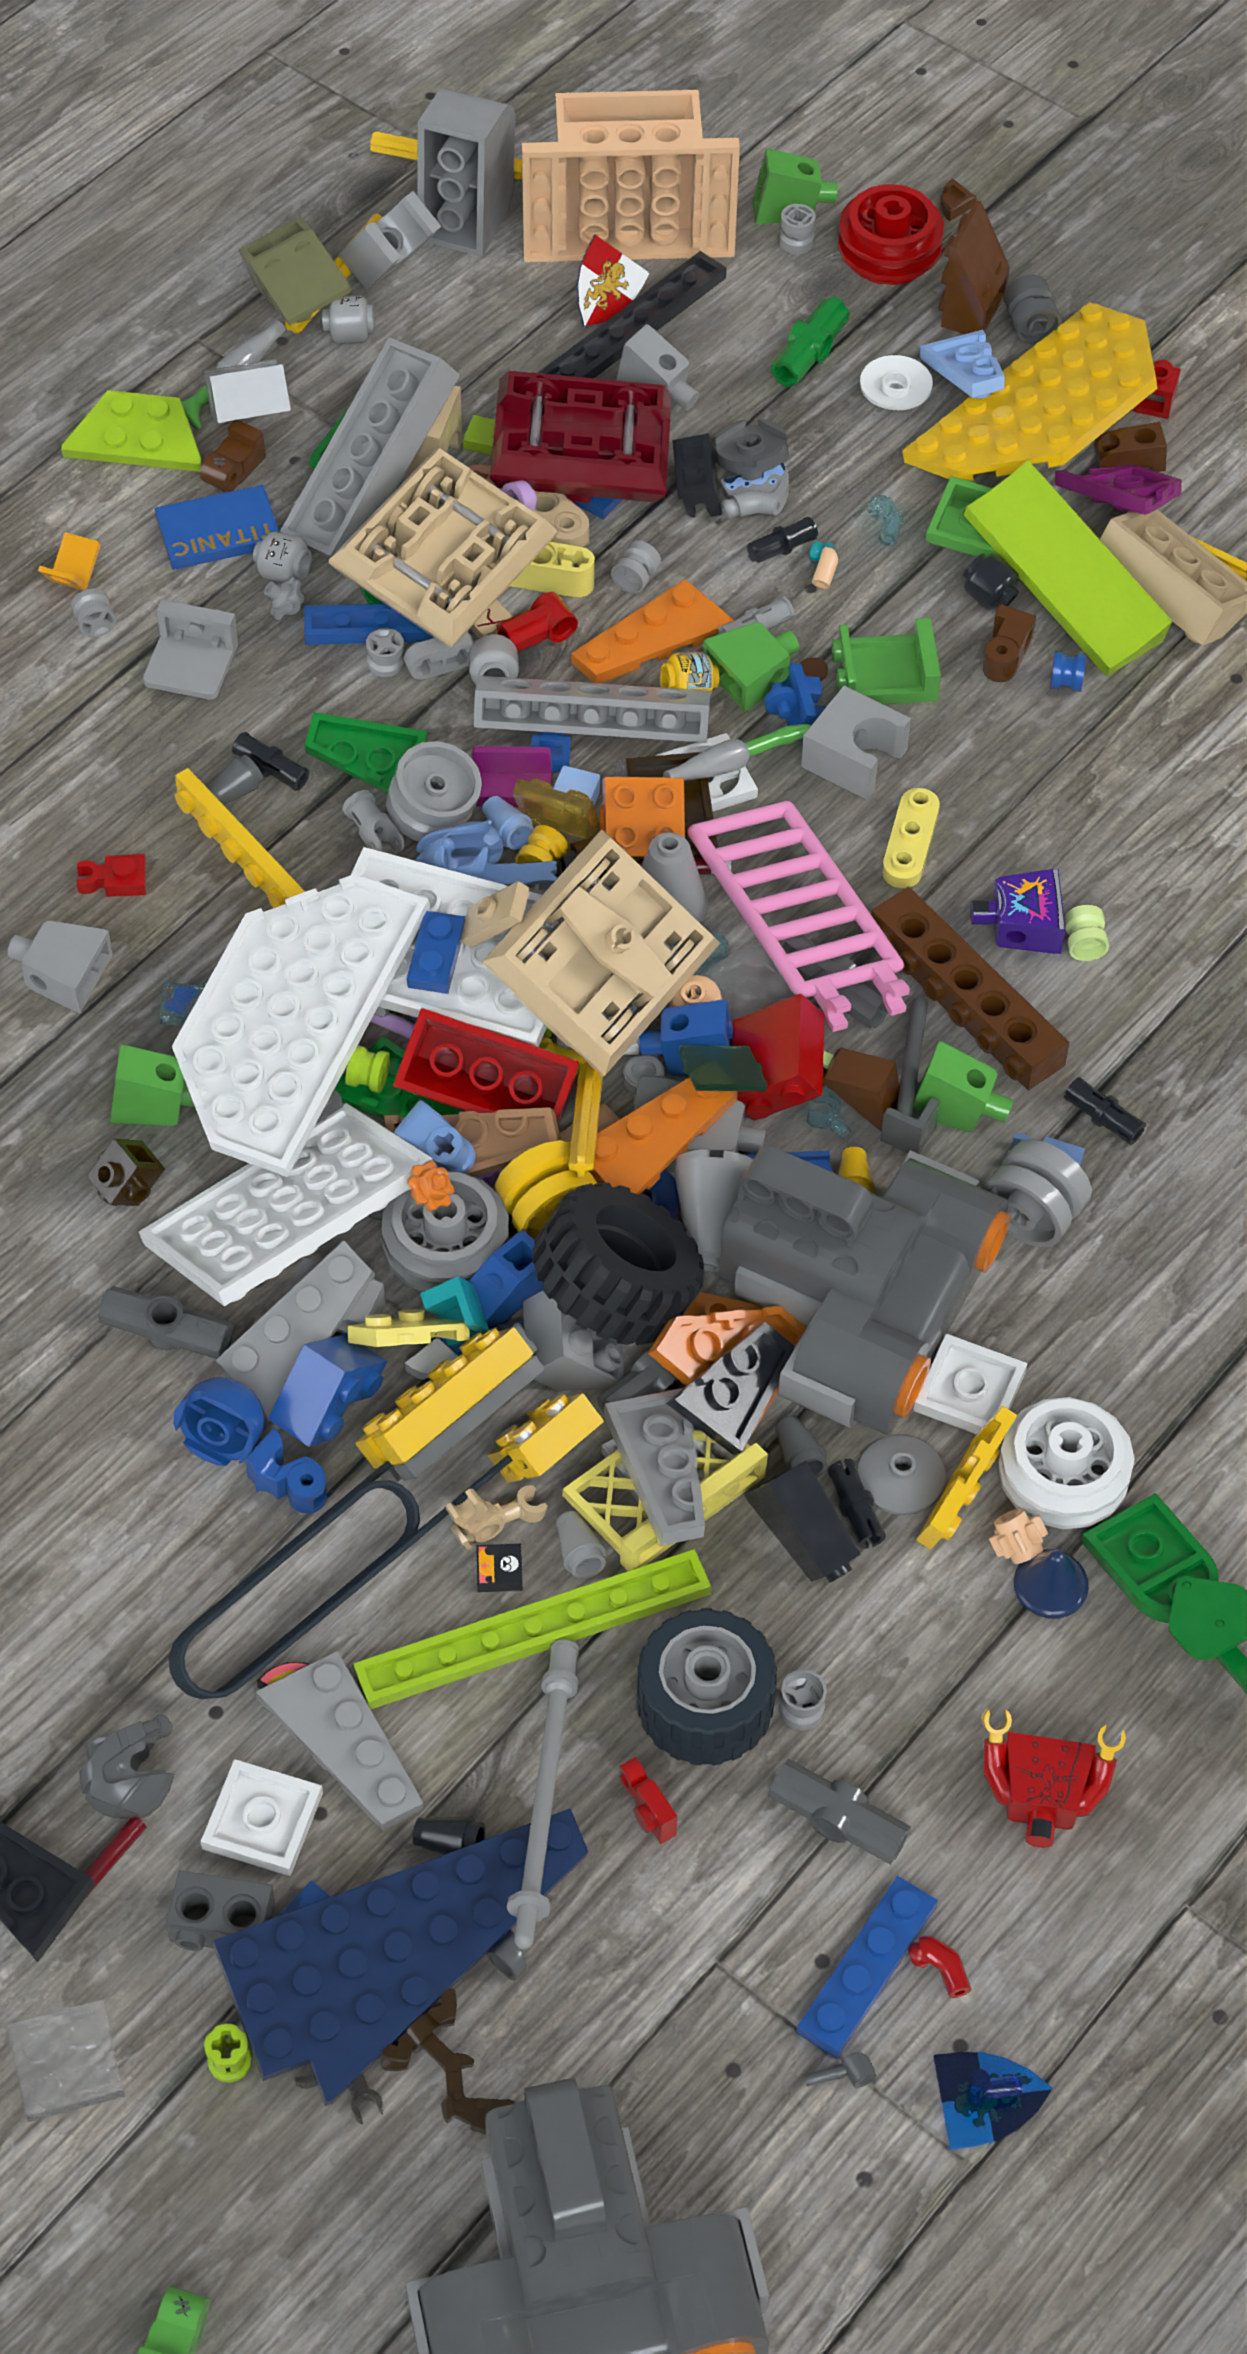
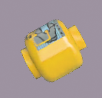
M703 652L675 653L669 657L667 663H663L661 666L660 685L661 688L711 691L712 694L713 688H717L719 685V670L716 665H712L709 656Z

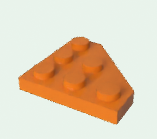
M771 1306L748 1311L743 1309L715 1312L710 1315L677 1316L668 1320L648 1354L687 1386L756 1325L763 1322L767 1323L795 1346H797L807 1327L782 1306ZM778 1383V1385H777V1387H776V1389H775V1391H774L772 1397L770 1398V1400H769V1402H768V1404H767V1406H766V1408H765L763 1414L761 1415V1417H760V1419H759L757 1425L759 1424L760 1420L762 1419L763 1415L765 1414L766 1410L768 1409L770 1403L772 1402L773 1398L775 1397L776 1393L778 1392V1390H779V1383Z

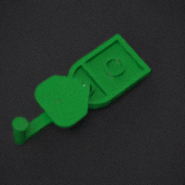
M1156 1493L1083 1533L1082 1544L1139 1611L1154 1620L1169 1623L1168 1630L1170 1635L1192 1658L1198 1660H1212L1216 1658L1247 1694V1658L1237 1647L1247 1640V1590L1237 1584L1219 1581L1218 1569L1213 1558Z

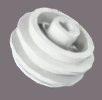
M1064 1397L1043 1399L1021 1410L1004 1436L998 1469L1002 1489L1016 1509L1023 1508L1027 1515L1031 1513L1033 1517L1040 1515L1044 1525L1064 1530L1090 1527L1110 1517L1126 1497L1135 1459L1130 1437L1116 1417L1094 1403ZM1037 1446L1043 1451L1040 1455L1029 1453ZM1102 1465L1105 1473L1103 1475H1096L1091 1471V1467ZM1041 1473L1048 1475L1051 1480L1046 1479Z

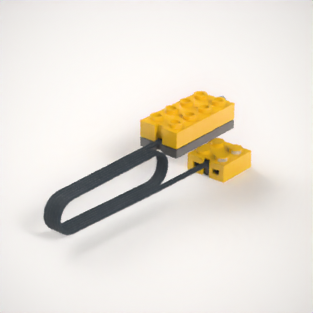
M518 1322L506 1330L498 1332L496 1328H493L483 1335L479 1332L472 1336L470 1340L465 1341L459 1347L463 1354L451 1362L449 1359H446L428 1372L427 1375L431 1379L429 1382L419 1388L415 1385L406 1390L395 1400V1403L398 1405L396 1409L387 1415L383 1412L378 1414L362 1427L366 1434L357 1440L355 1444L372 1467L377 1470L181 1632L173 1642L168 1657L169 1671L176 1686L187 1695L198 1699L222 1698L237 1691L449 1515L445 1507L418 1530L420 1524L419 1506L413 1494L397 1482L401 1479L405 1481L418 1477L545 1370L535 1355L532 1356L538 1348L532 1340L530 1341L527 1338L526 1332ZM563 1393L552 1401L549 1398L541 1400L527 1412V1415L530 1417L527 1422L519 1428L516 1424L509 1427L495 1439L498 1446L487 1455L495 1466L468 1489L477 1491L499 1472L508 1483L520 1481L524 1477L529 1479L541 1476L602 1424L604 1420L583 1393L566 1397ZM379 1477L382 1478L381 1481H375ZM376 1488H383L393 1492L401 1499L406 1509L407 1524L404 1534L393 1546L224 1686L215 1691H208L199 1688L191 1681L185 1667V1654L188 1645L197 1634L367 1492ZM465 1491L451 1502L454 1506L462 1504L468 1498Z

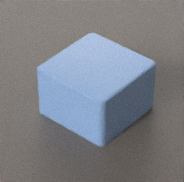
M563 766L551 792V810L588 820L600 794V775Z

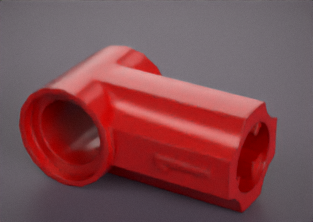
M547 592L533 602L530 610L498 623L496 626L497 634L510 639L516 646L517 652L548 638L556 643L565 641L575 633L578 628V620L557 593Z

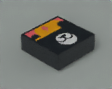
M521 1543L476 1545L478 1592L523 1591Z

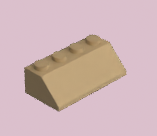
M1156 509L1147 515L1132 511L1110 520L1100 541L1167 616L1185 631V635L1191 641L1200 643L1203 646L1218 640L1247 613V581Z

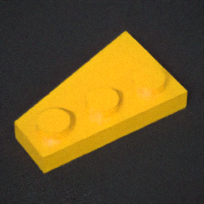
M1001 1406L975 1435L916 1538L917 1542L931 1550L941 1538L947 1541L951 1539L962 1521V1518L957 1515L963 1504L968 1506L981 1487V1483L977 1481L983 1471L987 1472L1000 1453L998 1446L1017 1417V1414Z

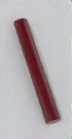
M138 1817L130 1818L83 1872L91 1877L95 1883L90 1893L147 1828L145 1823Z

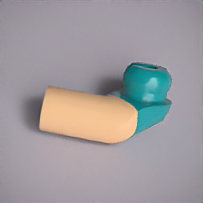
M815 541L811 545L809 558L812 561L819 562L812 579V584L822 589H828L837 568L838 556L832 543L828 541L825 543Z

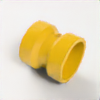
M538 825L529 835L528 844L524 845L516 855L515 863L559 861L561 853L566 852L568 849V843L565 837L556 829L547 825Z

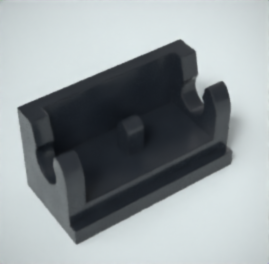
M709 433L672 440L677 494L679 499H683L687 514L694 518L696 516L694 506L704 503L707 505V511L711 517L721 515L716 459Z

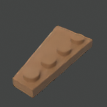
M550 1107L497 1110L496 1113L467 1111L459 1112L456 1115H441L449 1122V1125L455 1128L461 1136L473 1145L476 1152L475 1162L472 1168L464 1173L472 1177L504 1169L513 1159L528 1149L546 1142L561 1140L556 1115ZM385 1115L386 1129L393 1133L405 1117ZM451 1148L448 1153H452L454 1148Z

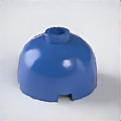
M213 1377L195 1384L187 1392L174 1411L173 1425L176 1431L181 1427L182 1432L187 1437L183 1444L202 1460L218 1466H227L231 1460H240V1464L246 1461V1458L255 1449L262 1437L265 1421L264 1410L260 1400L253 1391L241 1382L227 1377Z

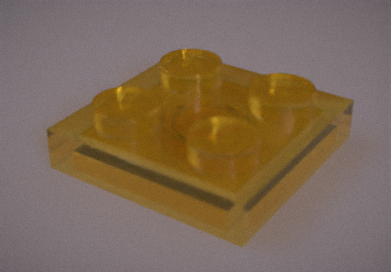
M532 778L530 782L517 779L512 792L519 810L529 816L532 823L547 825L558 831L584 839L594 837L600 832V821L593 801L586 794L576 790H568L567 793L553 789L551 784L536 778Z

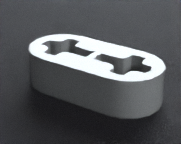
M467 632L453 647H447L436 638H432L412 645L405 652L403 659L413 678L418 680L432 678L469 666V652L474 641Z

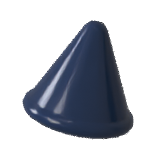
M1044 1549L1033 1559L1020 1563L1013 1578L1014 1589L1021 1604L1030 1612L1049 1619H1059L1075 1613L1084 1604L1089 1591L1088 1578L1082 1565L1073 1556L1057 1549Z

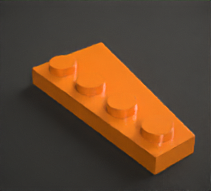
M684 579L571 653V664L593 683L601 684L640 669V663L647 660L658 659V661L670 657L674 650L689 644L692 648L700 646L707 637L718 634V627L735 620L689 581Z

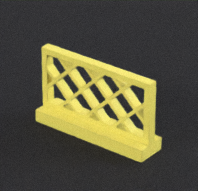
M693 1430V1440L706 1442L705 1458L697 1457V1468L704 1469V1478L700 1480L705 1521L765 1478L768 1454L757 1443L752 1446L747 1443L742 1452L734 1455L729 1460L710 1458L711 1443L716 1442L704 1432ZM616 1450L563 1488L562 1496L618 1552L620 1564L627 1571L647 1565L675 1543L660 1545L640 1498L638 1507L612 1505L613 1488L636 1490L632 1479L614 1477L615 1468L624 1462L619 1450ZM709 1468L715 1469L713 1472L709 1474ZM589 1486L608 1488L607 1504L588 1503L580 1493ZM610 1515L636 1517V1528L621 1537L610 1526ZM642 1518H648L642 1523Z

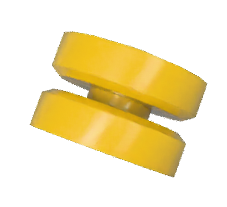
M558 1140L535 1146L513 1159L501 1171L495 1183V1192L500 1195L507 1212L512 1216V1223L518 1233L524 1230L535 1240L569 1191L586 1184H597L596 1179L589 1171H586V1176L579 1177L577 1176V1171L569 1169L571 1142Z

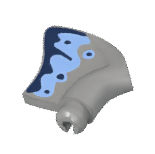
M783 462L769 471L762 472V476L756 480H744L740 474L722 479L721 487L727 497L721 503V511L725 518L733 519L736 516L742 518L758 513L777 516L783 509L789 494V474L785 463Z

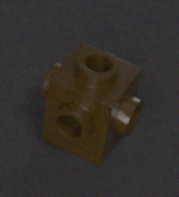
M114 1138L108 1148L99 1155L96 1165L88 1174V1178L98 1189L100 1198L112 1206H139L150 1195L151 1188L165 1168L142 1140Z

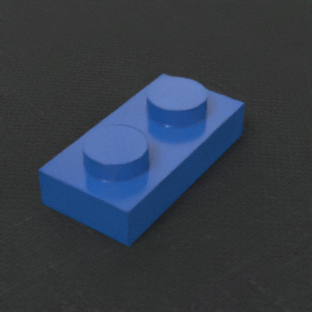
M426 911L422 919L406 979L408 988L444 994L449 993L462 943L460 939L465 916Z

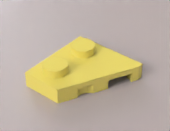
M422 1309L398 1311L399 1318L391 1319V1315L386 1314L365 1316V1323L348 1326V1343L373 1347L431 1343V1338L434 1337L454 1339L456 1341L470 1340L469 1328L465 1322L425 1317L424 1310Z

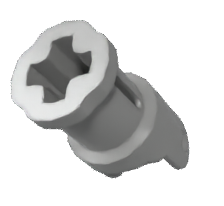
M369 790L358 791L344 802L342 807L343 813L348 819H353L359 828L358 834L368 848L381 851V842L383 841L389 842L396 851H402L404 840L391 818L387 814L381 813L375 804V797Z

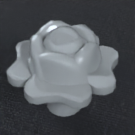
M291 577L281 585L269 582L265 587L264 595L272 599L270 614L275 619L280 620L284 615L292 616L300 610L301 603L304 601V595L300 590L301 582L297 578Z

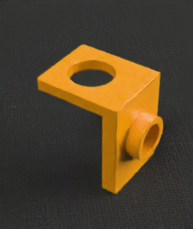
M65 532L53 569L39 566L38 571L51 582L82 591L87 590L101 543Z

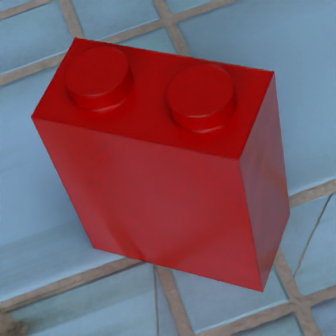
M802 994L733 1020L731 1085L737 1090V1100L745 1105V1114L753 1121L766 1118L774 1113L822 1096L825 1014Z

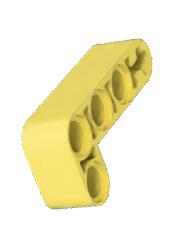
M549 542L510 584V587L545 593L555 592L558 595L569 597L587 596L594 589V555L590 550L583 547Z

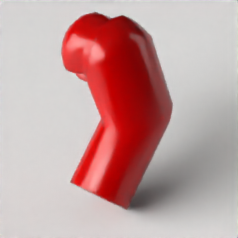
M922 1936L919 1938V1942L911 1944L908 1954L912 1963L920 1968H925L931 1964L939 1969L950 1998L962 1997L971 1991L962 1960L956 1950L934 1936Z

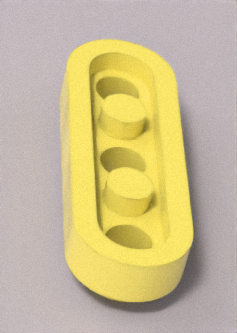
M910 789L901 797L882 870L885 881L893 887H913L922 877L940 806L938 797L928 789Z

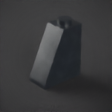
M806 1461L778 1474L745 1494L749 1504L811 1582L826 1577L828 1582L831 1583L852 1570L848 1562L861 1555Z

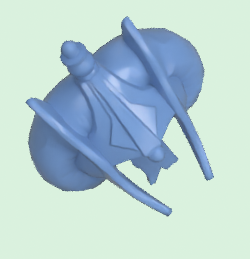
M492 820L464 822L452 828L431 832L421 838L416 846V852L420 853L415 861L507 886L519 881L526 886L535 887L538 884H553L557 879L554 875L557 873L556 861L496 864L503 853V842L499 832L491 826Z

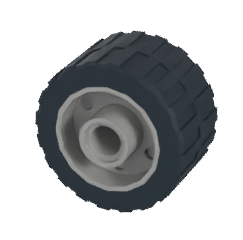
M712 1608L681 1612L680 1615L673 1618L670 1617L662 1622V1625L657 1630H653L648 1637L646 1645L642 1647L639 1656L637 1711L638 1717H641L642 1727L646 1735L652 1738L653 1743L660 1750L666 1751L670 1754V1757L679 1761L684 1760L693 1765L711 1764L713 1766L720 1765L722 1762L729 1760L734 1761L758 1745L760 1738L765 1736L769 1728L770 1718L773 1717L777 1682V1666L774 1663L775 1655L772 1647H769L766 1637L762 1632L756 1630L752 1623L745 1618H739L733 1615L732 1612L725 1610L717 1611L712 1610Z

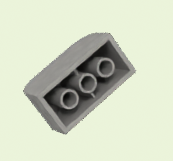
M441 88L418 120L417 196L441 225L427 243L480 257L484 256L509 210L512 198L515 150V111L512 105Z

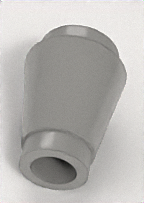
M569 1511L562 1514L557 1519L556 1525L565 1569L578 1579H586L597 1575L606 1564L605 1547L579 1512Z

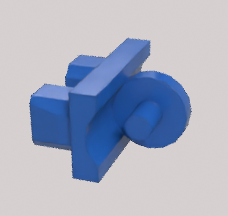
M790 663L788 667L789 676L782 683H774L771 686L772 690L765 696L764 704L766 710L770 714L780 715L781 719H786L788 726L796 724L812 725L827 707L814 705L822 695L820 678L805 676L801 664Z

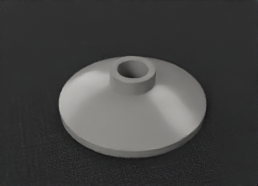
M905 1435L889 1436L874 1442L861 1456L857 1470L865 1490L872 1493L874 1506L884 1512L895 1515L916 1514L931 1507L941 1496L946 1479L945 1467L939 1454L926 1442ZM905 1465L908 1466L910 1469L907 1471H900L895 1466Z

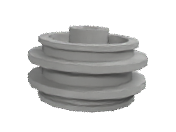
M448 1172L449 1180L454 1187V1193L449 1195L451 1203L447 1207H438L433 1212L426 1209L425 1203L418 1205L411 1196V1190H407L391 1200L382 1213V1250L390 1270L407 1286L424 1292L458 1276L469 1281L488 1257L509 1241V1215L500 1195L483 1180L461 1172ZM420 1237L424 1241L418 1245L411 1238ZM474 1241L472 1244L464 1247L466 1242Z

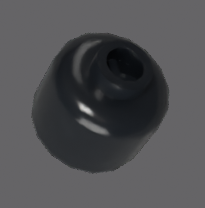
M998 554L979 555L963 573V576L966 578L964 583L965 591L986 610H992L1000 604L1009 606L1019 594V591L1015 588L1019 582V574Z

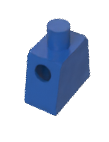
M727 1000L666 1008L662 1012L661 1030L644 1031L639 1036L641 1056L664 1055L668 1074L672 1076L691 1077L713 1063L726 1079H731L733 1025Z

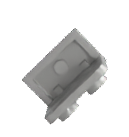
M161 599L157 608L160 638L143 675L144 685L148 688L208 700L215 699L218 696L238 647L235 614Z

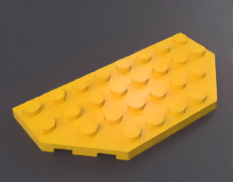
M1089 302L1064 323L1060 324L1057 330L1052 331L1003 370L1004 390L992 392L986 398H967L903 449L904 463L946 479L955 477L974 481V474L991 471L996 472V477L1010 475L1027 460L1032 464L1048 462V468L1066 464L1157 389L1145 320Z

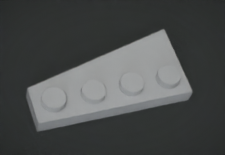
M343 1240L216 1361L234 1380L241 1382L253 1391L260 1400L264 1413L269 1417L303 1345L331 1338L341 1322L347 1319L372 1281L375 1273Z
M683 1388L604 1404L603 1416L661 1546L704 1537L705 1530L701 1487L697 1475V1455L692 1435L693 1424L666 1404Z
M338 1651L255 1692L259 1703L266 1710L269 1709L282 1722V1727L294 1739L297 1738L313 1755V1759L324 1771L328 1770L342 1785L345 1793L382 1831L424 1810L422 1799Z

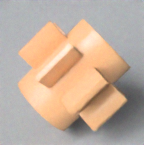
M1018 1508L1003 1514L994 1521L996 1527L994 1530L995 1535L991 1536L989 1540L997 1557L1011 1558L1014 1564H1020L1033 1559L1043 1551L1041 1545L1043 1542L1042 1537L1046 1536L1048 1532L1040 1515L1033 1517L1031 1513L1027 1515L1023 1508Z

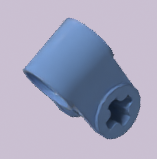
M420 1099L393 1132L430 1156L436 1165L440 1168H445L447 1172L466 1173L475 1162L476 1152L473 1145L461 1136L455 1128L449 1125L446 1119ZM454 1148L453 1152L449 1154L448 1151Z

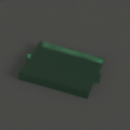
M679 1046L678 1053L684 1064L683 1072L689 1075L696 1091H766L768 1084L761 1072L762 1064L756 1062L749 1046Z

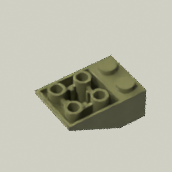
M301 216L238 249L256 288L289 325L307 320L311 317L312 313L352 292L350 285L313 229Z

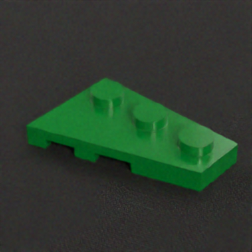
M313 712L305 741V751L307 754L388 794V789L399 760L408 749L422 742H428V733L418 729Z

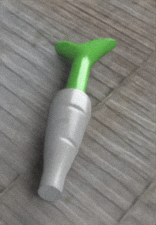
M278 320L274 321L267 329L227 354L217 364L216 369L259 362L275 340L285 332L284 325ZM206 385L191 398L181 401L187 419L197 429L201 428V408L209 402Z
M811 725L781 726L772 733L747 742L739 739L723 741L699 753L680 766L665 771L663 778H684V781L736 771L743 768L751 756L803 739L804 734Z

